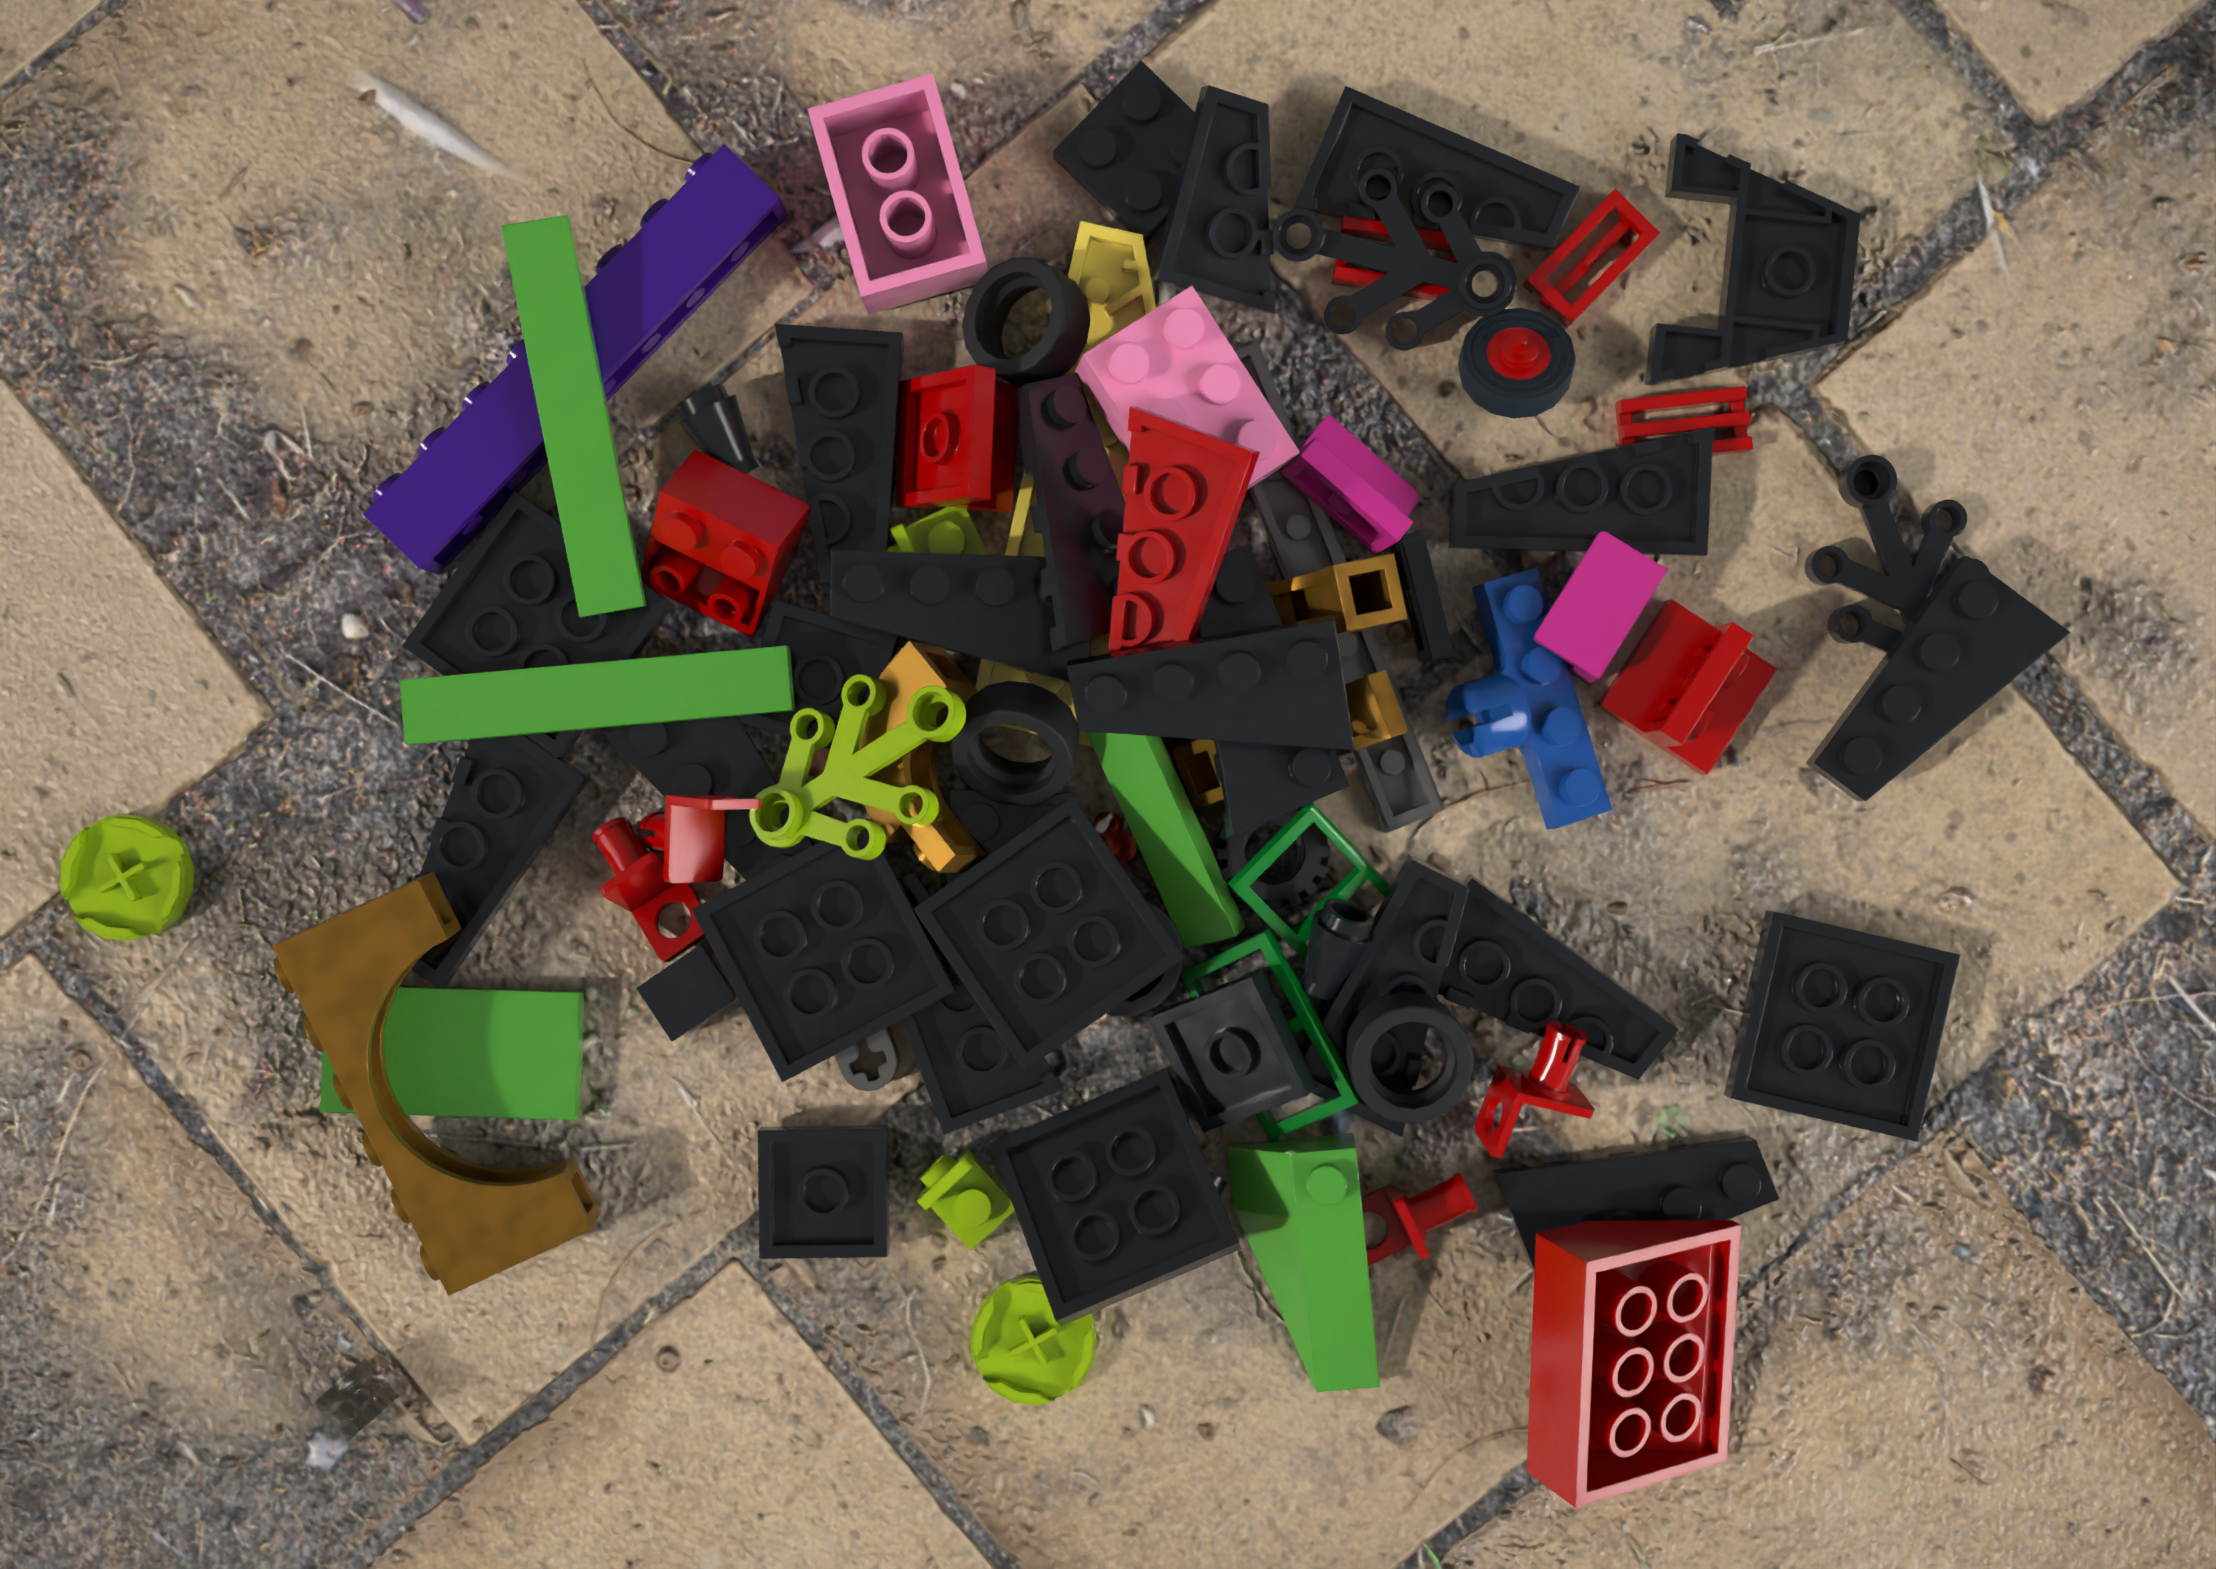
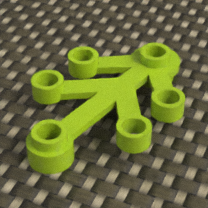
M857 674L845 682L841 692L844 705L836 731L834 722L828 714L813 708L799 710L793 716L790 723L792 739L779 783L762 790L756 795L755 798L761 799V809H750V823L757 836L767 845L777 848L795 846L808 836L841 846L847 855L862 860L877 858L883 852L886 844L885 832L878 823L862 818H856L846 823L815 812L837 797L894 813L899 821L911 826L925 827L930 825L937 817L939 811L938 799L931 790L917 785L899 788L868 778L928 739L934 742H946L956 737L965 724L966 709L962 699L954 692L936 685H929L919 689L908 703L907 720L860 750L859 747L868 717L879 713L886 703V689L880 681L864 674ZM868 685L870 697L865 704L860 706L858 694L863 687ZM948 706L947 719L941 727H938L936 724L937 713L941 708ZM817 719L818 730L811 739H808L807 727L812 720ZM832 741L823 774L807 783L815 750L825 748ZM920 795L923 801L922 809L917 816L912 817L909 810L910 803L916 796ZM789 806L788 820L786 824L782 826L780 820L781 814L783 810ZM867 829L869 832V842L864 849L859 850L857 846L858 835L862 830Z

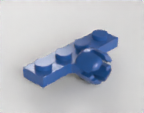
M1538 568L1522 571L1472 587L1494 659V671L1489 676L1457 685L1449 693L1446 701V720L1450 721L1475 713L1478 725L1451 733L1453 740L1460 750L1473 758H1481L1510 748L1519 749L1524 756L1547 830L1560 828L1613 810L1567 661L1534 641L1535 632L1550 610Z

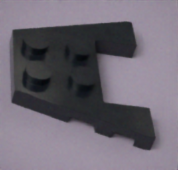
M1677 133L1670 142L1665 197L1730 205L1718 325L1716 330L1656 323L1650 329L1645 385L1656 386L1840 346L1848 341L1861 214L1788 180L1782 184L1750 169L1751 163L1731 154L1723 157L1699 146L1700 140L1687 134Z

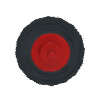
M1512 308L1504 309L1492 316L1480 318L1464 338L1458 368L1462 387L1475 404L1491 414L1515 419L1537 416L1553 408L1569 389L1576 356L1572 339L1560 323L1542 312Z

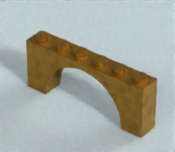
M431 872L300 931L273 945L272 948L277 956L274 959V969L281 985L287 992L296 993L307 1015L303 1019V1025L309 1041L316 1050L320 1052L325 1051L336 1073L333 1075V1086L339 1100L347 1109L351 1110L354 1108L365 1130L362 1133V1142L366 1154L375 1166H383L393 1186L391 1200L397 1215L405 1224L412 1223L422 1243L420 1246V1257L427 1274L434 1281L440 1280L447 1295L450 1296L591 1231L601 1210L574 1156L557 1163L524 1169H505L473 1163L453 1155L428 1139L404 1113L396 1099L389 1081L384 1055V1034L392 1001L400 984L416 962L432 947L449 939L462 929L434 872Z

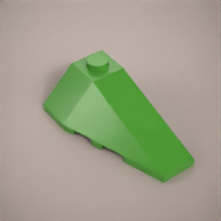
M1353 1133L1228 1144L1227 1153L1233 1210L1316 1392L1380 1387L1358 1163Z

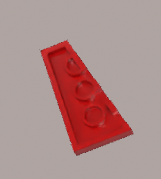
M1130 406L1127 430L1131 431L1129 464L1124 465L1122 493L1126 494L1123 533H1118L1116 560L1120 561L1117 596L1113 597L1108 653L1195 639L1260 454L1259 451L1146 409Z

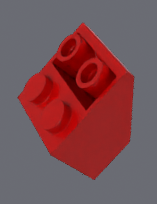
M695 449L660 490L641 579L655 591L753 638L758 632L797 552L810 504Z

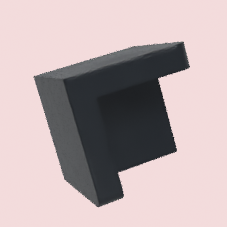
M709 942L699 945L636 988L672 1042L696 1028L707 1018L736 999V993L711 957L715 953Z

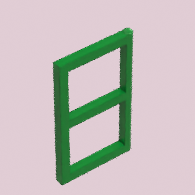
M1313 802L1304 805L1227 883L1305 962L1308 950L1305 942L1310 938L1313 914L1315 911L1323 909L1328 899L1347 901L1367 880L1384 897L1391 887L1390 883ZM1314 823L1355 868L1292 930L1249 886Z
M1269 928L1191 967H1183L1179 977L1190 997L1205 992L1198 978L1254 951L1261 949L1297 1014L1286 1020L1292 1033L1303 1028L1306 1030L1340 1092L1337 1096L1278 1121L1275 1120L1270 1109L1257 1113L1256 1116L1269 1140L1274 1141L1283 1134L1358 1104L1362 1098L1356 1092L1350 1073Z

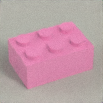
M933 73L807 109L860 297L868 314L975 285L988 272L986 258Z
M1190 286L1084 353L1074 373L1078 374L1081 384L1128 456L1131 442V431H1127L1130 406L1146 409L1259 451L1260 454L1247 490L1285 466L1300 453L1193 286Z

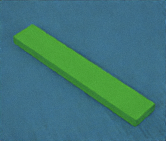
M568 215L501 225L579 617L647 606L571 219Z
M788 646L399 680L404 741L406 745L795 711L790 647Z

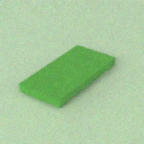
M400 985L392 1001L386 1021L384 1055L391 1087L406 1115L578 1119L581 1113L584 991L476 987L437 988L436 986ZM322 1051L320 1113L356 1114L354 1108L351 1110L347 1109L339 1100L333 1086V1075L336 1073L325 1051Z

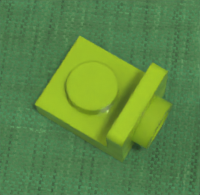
M946 507L907 527H904L901 523L890 529L897 544L888 548L887 552L988 555L966 509Z
M968 1148L956 1159L946 1152L919 1178L926 1187L921 1191L917 1202L925 1211L931 1207L971 1251L1015 1211L1006 1188Z

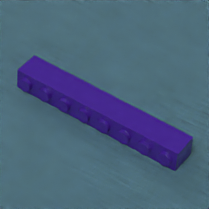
M725 144L714 154H703L690 166L684 178L686 183L669 201L666 198L660 199L646 211L640 221L641 229L625 246L618 244L608 250L597 263L595 269L597 275L584 287L606 401L639 370L789 215L780 197ZM524 339L510 351L506 359L508 366L491 383L485 381L479 384L466 396L462 403L464 411L448 428L440 427L422 441L417 449L419 457L403 474L395 473L377 487L372 496L373 505L363 514L419 569L439 575L492 521L514 491L520 492L548 463Z

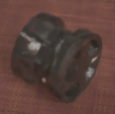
M366 1359L358 1363L313 1403L321 1413H331L340 1423L339 1433L347 1442L399 1397L391 1387H381L373 1378L374 1368Z

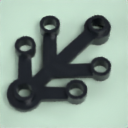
M1385 168L1368 170L1360 179L1358 191L1363 203L1374 208L1395 247L1324 229L1320 219L1306 209H1292L1285 212L1279 217L1273 228L1274 246L1280 255L1289 261L1304 262L1318 254L1388 273L1355 294L1335 297L1327 304L1324 311V320L1328 328L1337 334L1353 332L1360 325L1362 318L1423 282L1449 288L1450 290L1415 313L1399 312L1393 315L1387 322L1385 335L1389 344L1398 350H1410L1421 342L1424 334L1463 311L1480 317L1492 316L1503 311L1511 303L1516 293L1517 276L1512 264L1504 256L1496 252L1481 251L1459 211L1460 199L1458 193L1447 184H1435L1429 187L1421 198L1420 209L1427 221L1439 224L1457 263L1432 257L1429 254L1396 194L1397 181L1395 176ZM1373 176H1383L1390 183V193L1383 200L1375 201L1366 194L1365 185ZM1445 192L1452 199V209L1446 216L1437 217L1429 211L1428 199L1433 193ZM1300 223L1310 229L1311 240L1306 247L1296 249L1288 244L1286 235L1291 226ZM1481 271L1491 273L1496 280L1494 292L1487 297L1478 296L1472 289V280ZM1341 302L1351 304L1356 312L1354 322L1346 328L1337 327L1331 320L1333 307ZM1403 318L1412 320L1417 328L1415 338L1407 344L1397 342L1392 334L1394 324Z
M1862 456L1851 461L1842 469L1838 478V490L1842 499L1848 505L1859 508L1885 574L1848 559L1847 554L1836 546H1825L1811 552L1805 561V573L1814 584L1826 586L1837 583L1899 610L1907 627L1928 598L1954 536L1959 535L1966 527L1967 513L1959 502L1949 499L1928 506L1921 517V525L1925 535L1911 563L1887 502L1897 487L1896 471L1893 465L1881 456ZM1857 473L1864 474L1869 478L1871 490L1868 495H1862L1856 491L1854 478ZM1939 509L1948 511L1952 517V526L1948 531L1942 530L1936 523V515ZM1823 554L1830 556L1835 562L1836 569L1831 577L1823 575L1818 568L1819 559ZM1973 559L1975 562H1977L1979 565H1981L1983 568L1989 571L1988 567L1982 561L1978 559ZM1848 605L1836 609L1830 615L1827 624L1829 634L1835 641L1841 644L1861 642L1886 654L1902 633V631L1873 621L1868 610L1860 605ZM1846 613L1854 615L1858 620L1859 628L1854 636L1846 634L1842 629L1841 622Z

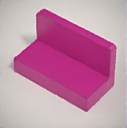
M1327 416L1320 421L1298 449L1300 453L1280 471L1375 555L1397 543L1413 523L1407 516L1421 498L1419 492L1332 416Z
M1600 532L1591 543L1535 632L1534 641L1571 664L1569 671L1572 675L1587 684L1595 682L1604 673L1668 569L1608 532Z

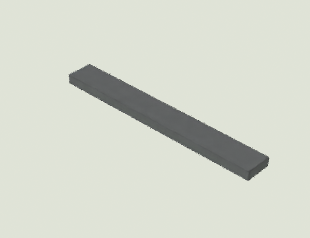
M1255 339L1233 348L1299 449L1300 445L1258 340ZM1284 466L1247 490L1282 580L1312 573L1332 565L1346 563L1327 513L1280 473ZM1373 628L1337 636L1345 684L1386 669L1408 728L1406 733L1351 752L1383 833L1391 832L1445 810Z

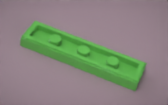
M1086 731L1162 900L1174 922L1184 948L1187 949L1236 937L1246 927L1226 881L1221 876L1218 863L1161 737Z

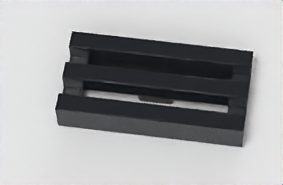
M1419 530L1404 534L1397 543L1390 547L1395 556L1403 599L1419 662L1427 664L1453 656L1454 651L1424 532Z

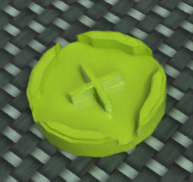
M114 814L99 819L100 821L95 822L89 828H84L74 836L61 859L59 887L64 901H69L71 909L76 913V915L72 916L84 929L104 939L131 941L163 932L182 916L193 894L195 868L187 845L170 826L150 816Z
M1026 1274L1002 1282L985 1296L973 1319L970 1350L974 1364L976 1363L978 1371L983 1376V1380L993 1392L1014 1403L1040 1406L1055 1401V1398L1064 1396L1069 1391L1072 1392L1084 1381L1094 1362L1097 1330L1092 1314L1060 1326L1054 1318L1039 1275Z

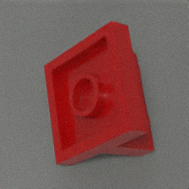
M974 364L901 381L896 507L921 510L948 506L990 513L1012 512L1016 409L1013 393L1017 391V387L1009 383L995 381L996 368Z
M1673 599L1664 602L1596 706L1700 775H1708L1777 671V668L1747 649L1754 635L1739 625L1729 622L1714 627Z

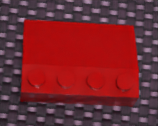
M1733 1220L1585 1221L1536 1233L1527 1472L1573 1507L1577 1508L1727 1462L1741 1224Z

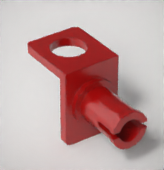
M722 794L666 795L665 812H651L640 823L639 829L654 830L655 836L639 835V839L647 850L664 852L663 878L666 882H718L722 880L724 871L725 809H761V799Z
M626 817L612 819L594 832L592 836L595 845H598L616 875L600 886L601 894L605 899L633 914L660 960L670 962L706 937L691 910L702 904L691 884L669 883L664 880V859L652 852L647 854L633 831L629 819L627 820ZM673 903H682L689 909L691 915L688 929L676 938L664 937L658 926L661 912Z
M1549 1021L1532 1069L1522 1071L1497 1065L1474 1125L1475 1133L1490 1156L1497 1158L1503 1156L1523 1103L1588 1119L1592 1118L1595 1108L1577 1085L1569 1082L1582 1047L1588 1039L1583 1031L1567 1023H1563L1562 1031H1560L1561 1024L1558 1021ZM1501 1101V1120L1496 1131L1494 1132V1114L1499 1102Z
M1459 1172L1454 1174L1452 1178L1410 1198L1405 1193L1400 1195L1392 1183L1361 1197L1363 1213L1373 1212L1380 1215L1385 1220L1387 1227L1386 1235L1381 1243L1374 1247H1366L1368 1266L1409 1246L1413 1247L1421 1260L1429 1257L1430 1254L1424 1244V1241L1428 1240L1426 1233L1469 1212L1473 1213L1478 1210L1472 1194Z

